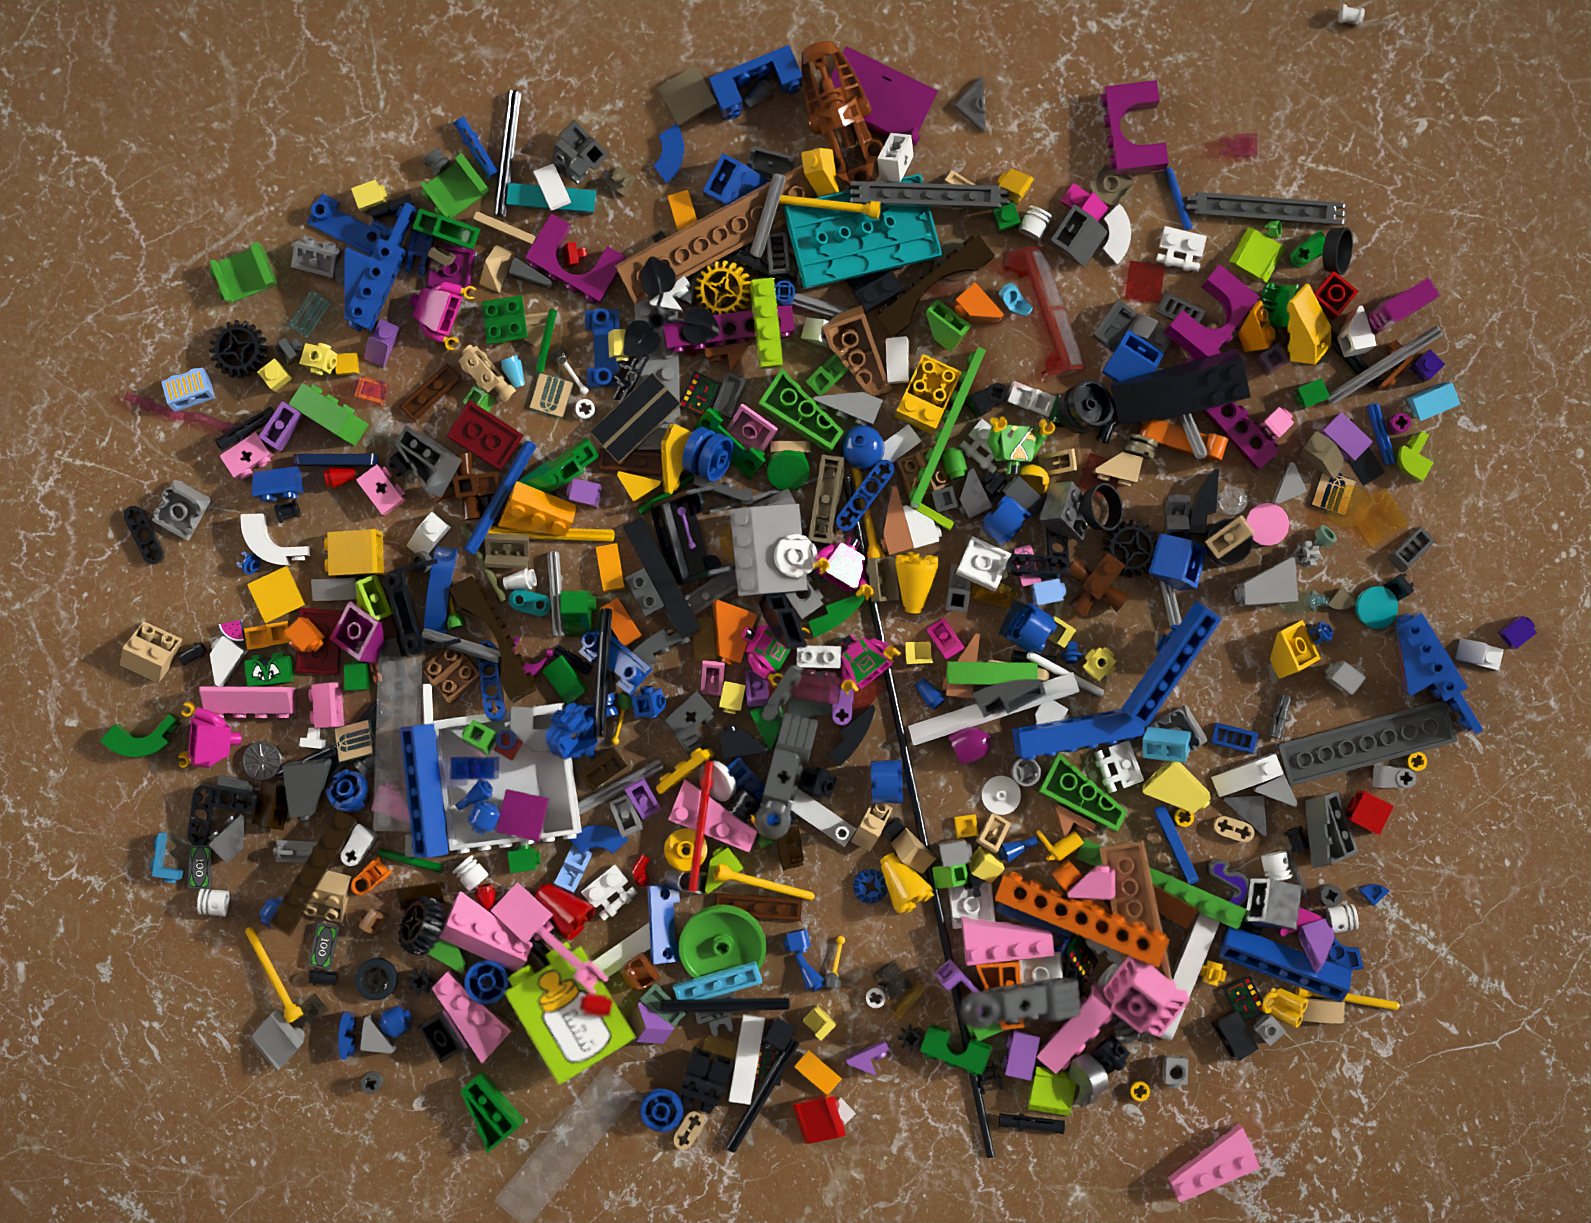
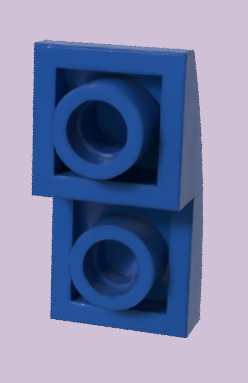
M349 1011L343 1013L339 1027L338 1046L342 1060L349 1058V1055L353 1056L357 1044L354 1043L356 1037L348 1034V1032L352 1033L356 1020L353 1019L355 1013Z

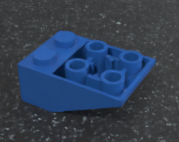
M722 153L703 189V196L724 207L770 181L743 163Z

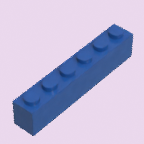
M1196 600L1121 709L1130 718L1147 727L1222 618Z
M1122 709L1012 729L1015 755L1023 758V760H1033L1037 755L1042 754L1043 756H1054L1056 752L1063 750L1064 752H1075L1079 747L1086 749L1095 748L1100 743L1112 745L1121 739L1133 741L1138 739L1137 736L1145 735L1144 726L1130 718Z
M434 723L400 727L414 858L448 854V841L446 837V820L443 810L441 776L439 774Z
M1231 926L1227 928L1222 936L1219 958L1340 1003L1350 991L1352 970L1325 961L1320 972L1315 973L1306 953Z

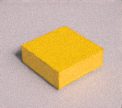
M976 814L954 817L957 839L979 836Z

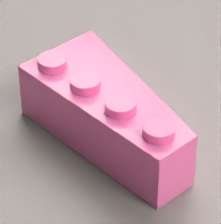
M686 778L668 820L696 831L701 789ZM709 796L704 834L749 852L757 830L737 819L725 806Z
M461 891L451 906L441 931L442 935L439 936L440 939L484 959L496 962L513 972L519 971L526 963L533 945L529 941L525 944L501 920Z
M961 916L964 954L967 965L1054 956L1051 931L1034 925H1017L1003 921L994 922L987 919L978 920Z
M451 970L446 972L432 988L481 1063L488 1058L514 1029L489 1004H480L471 999L466 992L465 982Z
M1096 981L1091 986V994L1088 998L1083 996L1080 999L1081 1015L1064 1019L1060 1025L1062 1028H1056L1038 1049L1036 1058L1055 1074L1060 1069L1065 1070L1072 1061L1070 1058L1074 1054L1079 1055L1086 1046L1084 1043L1089 1038L1091 1040L1094 1039L1100 1030L1098 1028L1102 1023L1106 1025L1114 1016L1113 1011L1110 1010L1112 1004L1106 1000L1102 990L1103 987L1099 986Z

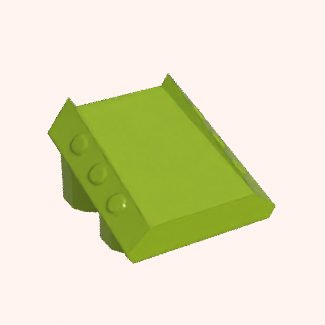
M1248 227L1238 247L1230 257L1229 262L1235 270L1252 280L1267 283L1286 248L1261 232Z
M1036 1066L1028 1096V1109L1069 1116L1076 1083L1068 1077L1069 1071L1059 1070L1055 1074L1047 1066Z

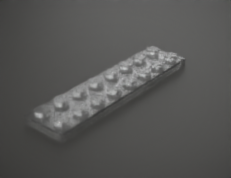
M378 656L373 831L411 832L400 727L421 725L422 657Z
M605 1065L500 1191L494 1201L520 1223H532L639 1092Z

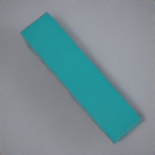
M508 183L506 205L549 211L550 208L539 185ZM565 188L571 203L554 209L592 215L595 209L596 190Z

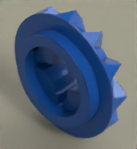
M866 869L858 873L853 882L855 896L864 903L873 904L879 902L887 892L883 874L875 869ZM875 878L874 886L879 891L871 890L870 892H868L867 895H865L867 887L864 886L862 881L864 883H870L871 880Z

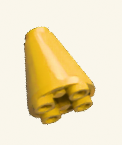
M916 552L896 555L895 566L902 604L905 607L904 611L907 613H921L938 568V557L932 555L919 557V553Z
M895 852L886 855L880 860L882 864L881 870L892 905L897 913L902 914L905 912L907 914L916 908V903L921 900L925 902L934 896L931 886L910 866L903 863L899 856H896Z

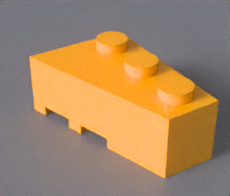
M516 481L502 508L498 527L566 536L573 523L577 505Z

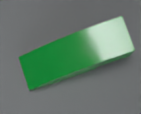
M421 208L418 211L412 228L420 234L471 250L474 249L480 233L479 228Z
M863 594L861 597L854 595L826 605L827 615L808 621L813 637L816 638L840 625L862 604L865 596Z

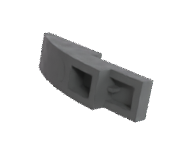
M663 629L641 643L633 653L653 669L655 668L654 663L657 662L655 653L658 652L660 656L671 651L670 646L676 643L678 646L690 642L689 637L693 635L682 639L679 632L669 636L667 630ZM615 675L617 680L621 679L620 676Z

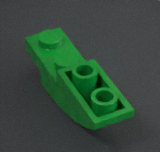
M585 438L554 461L550 462L547 460L518 482L545 493H550L585 472L583 468L600 456L590 440Z

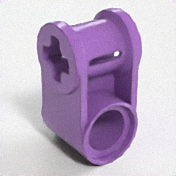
M832 684L833 720L836 724L845 726L852 719L854 689H851L849 696H847L841 687L842 684ZM840 710H844L845 714L849 715L848 718L844 719V722H840V719L836 717V714H840Z

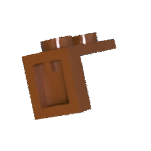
M1394 340L1385 348L1388 351L1387 355L1392 354L1403 346L1397 340ZM1411 355L1401 361L1376 388L1378 390L1384 387L1386 389L1390 388L1397 381L1394 377L1399 372L1404 374L1412 366L1410 362L1414 357Z

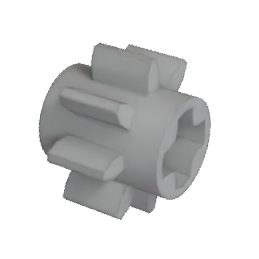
M1312 541L1297 543V548L1293 552L1295 563H1302V568L1316 566V561L1321 557L1319 546H1312Z

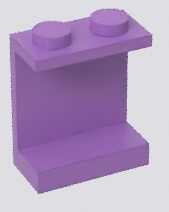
M951 959L934 973L948 991L962 979L973 993L980 992ZM982 1006L978 1010L979 1016L982 1014Z

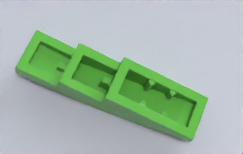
M947 662V684H999L1013 680L1038 679V663Z

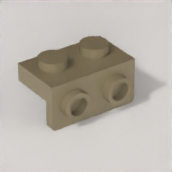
M487 533L485 536V567L528 568L530 557L529 535Z
M896 557L867 559L866 573L869 576V586L873 589V594L870 596L872 602L901 599L895 566Z

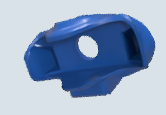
M570 703L564 710H556L551 717L552 725L545 733L547 745L553 755H558L560 758L567 760L577 753L594 748L598 744L597 737L593 736L594 705ZM576 734V736L572 739L570 735Z

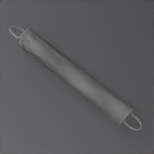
M1288 851L1287 855L1291 863L1289 866L1291 874L1297 884L1302 887L1301 893L1306 900L1307 897H1310V894L1291 852Z

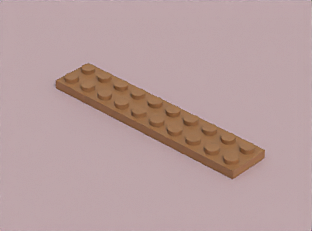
M803 164L783 174L786 180L781 195L818 198L804 174ZM771 181L615 265L633 303L637 304L650 297L644 291L641 284L642 270L650 257L654 256L669 264L675 271L676 281H678L683 276L687 277L752 242L755 238ZM778 203L770 231L786 223L783 207L788 204Z

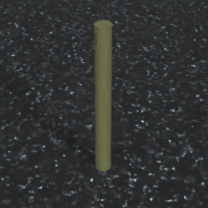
M465 523L460 526V529L468 542L472 531L468 524ZM479 547L474 556L496 598L501 603L507 600L491 567H485V556Z

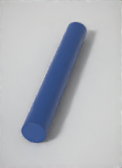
M1172 167L1164 170L1183 228L1185 231L1190 230L1193 227Z

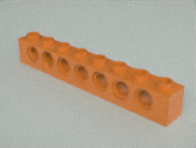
M1012 871L1010 873L1007 872L1003 876L994 899L1156 967H1159L1170 941L1163 932L1157 930L1149 931L1141 923L1127 922L1119 914L1112 913L1110 915L1105 913L1104 909L1097 905L1088 906L1083 904L1084 901L1080 898L1066 897L1058 889L1051 888L1049 890L1044 888L1041 882L1036 880L1027 881L1023 879L1021 874ZM1018 887H1022L1026 890V897H1021L1018 895ZM1037 896L1045 897L1047 905H1040L1037 901ZM1058 904H1063L1066 906V914H1062L1058 911ZM1078 913H1085L1088 921L1081 922L1078 919ZM1098 922H1106L1108 930H1101L1098 927ZM1121 929L1126 930L1129 938L1122 939L1118 931ZM1146 938L1150 946L1147 948L1142 947L1139 944V939Z

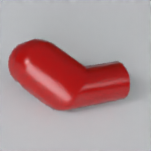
M644 854L639 856L632 868L634 881L641 887H646L649 884L645 867L650 858Z

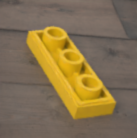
M698 748L690 754V760L687 762L684 760L675 766V772L672 774L669 772L659 779L661 783L656 786L658 793L662 794L670 791L703 765L705 760L713 757L715 754L712 749L702 750Z

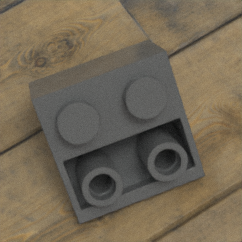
M1074 204L1048 245L1084 268L1108 231L1092 215Z

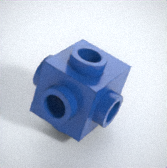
M652 685L640 688L639 692L631 696L635 717L654 718L665 709L666 699L662 693V688H653Z

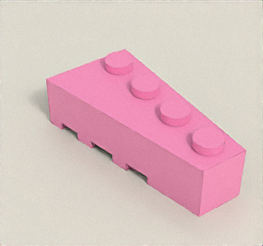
M1238 1123L1231 1131L1222 1135L1214 1144L1207 1149L1205 1148L1193 1160L1188 1161L1167 1178L1175 1197L1181 1203L1260 1169V1166L1243 1127Z

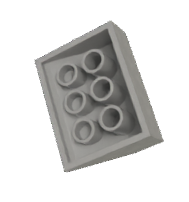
M799 504L730 510L738 596L747 598L808 590L806 575L799 578L787 577L779 571L774 561L775 547L780 540L788 535H802Z

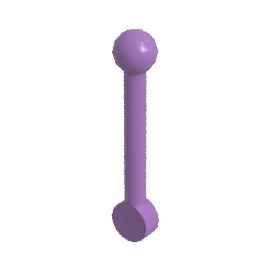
M679 507L677 513L681 515L689 542L688 549L693 551L696 549V544L693 542L685 516L686 509Z

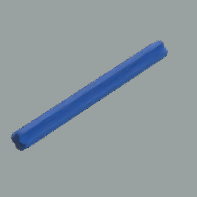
M525 441L466 543L464 550L467 553L476 554L514 487L513 484L518 481L534 453L536 445L533 442Z

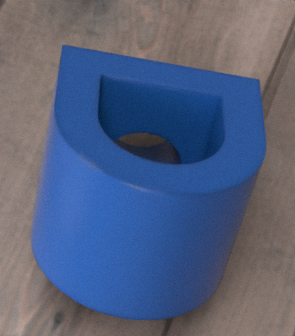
M807 928L786 932L787 938L783 939L785 951H795V954L807 952V948L811 946Z

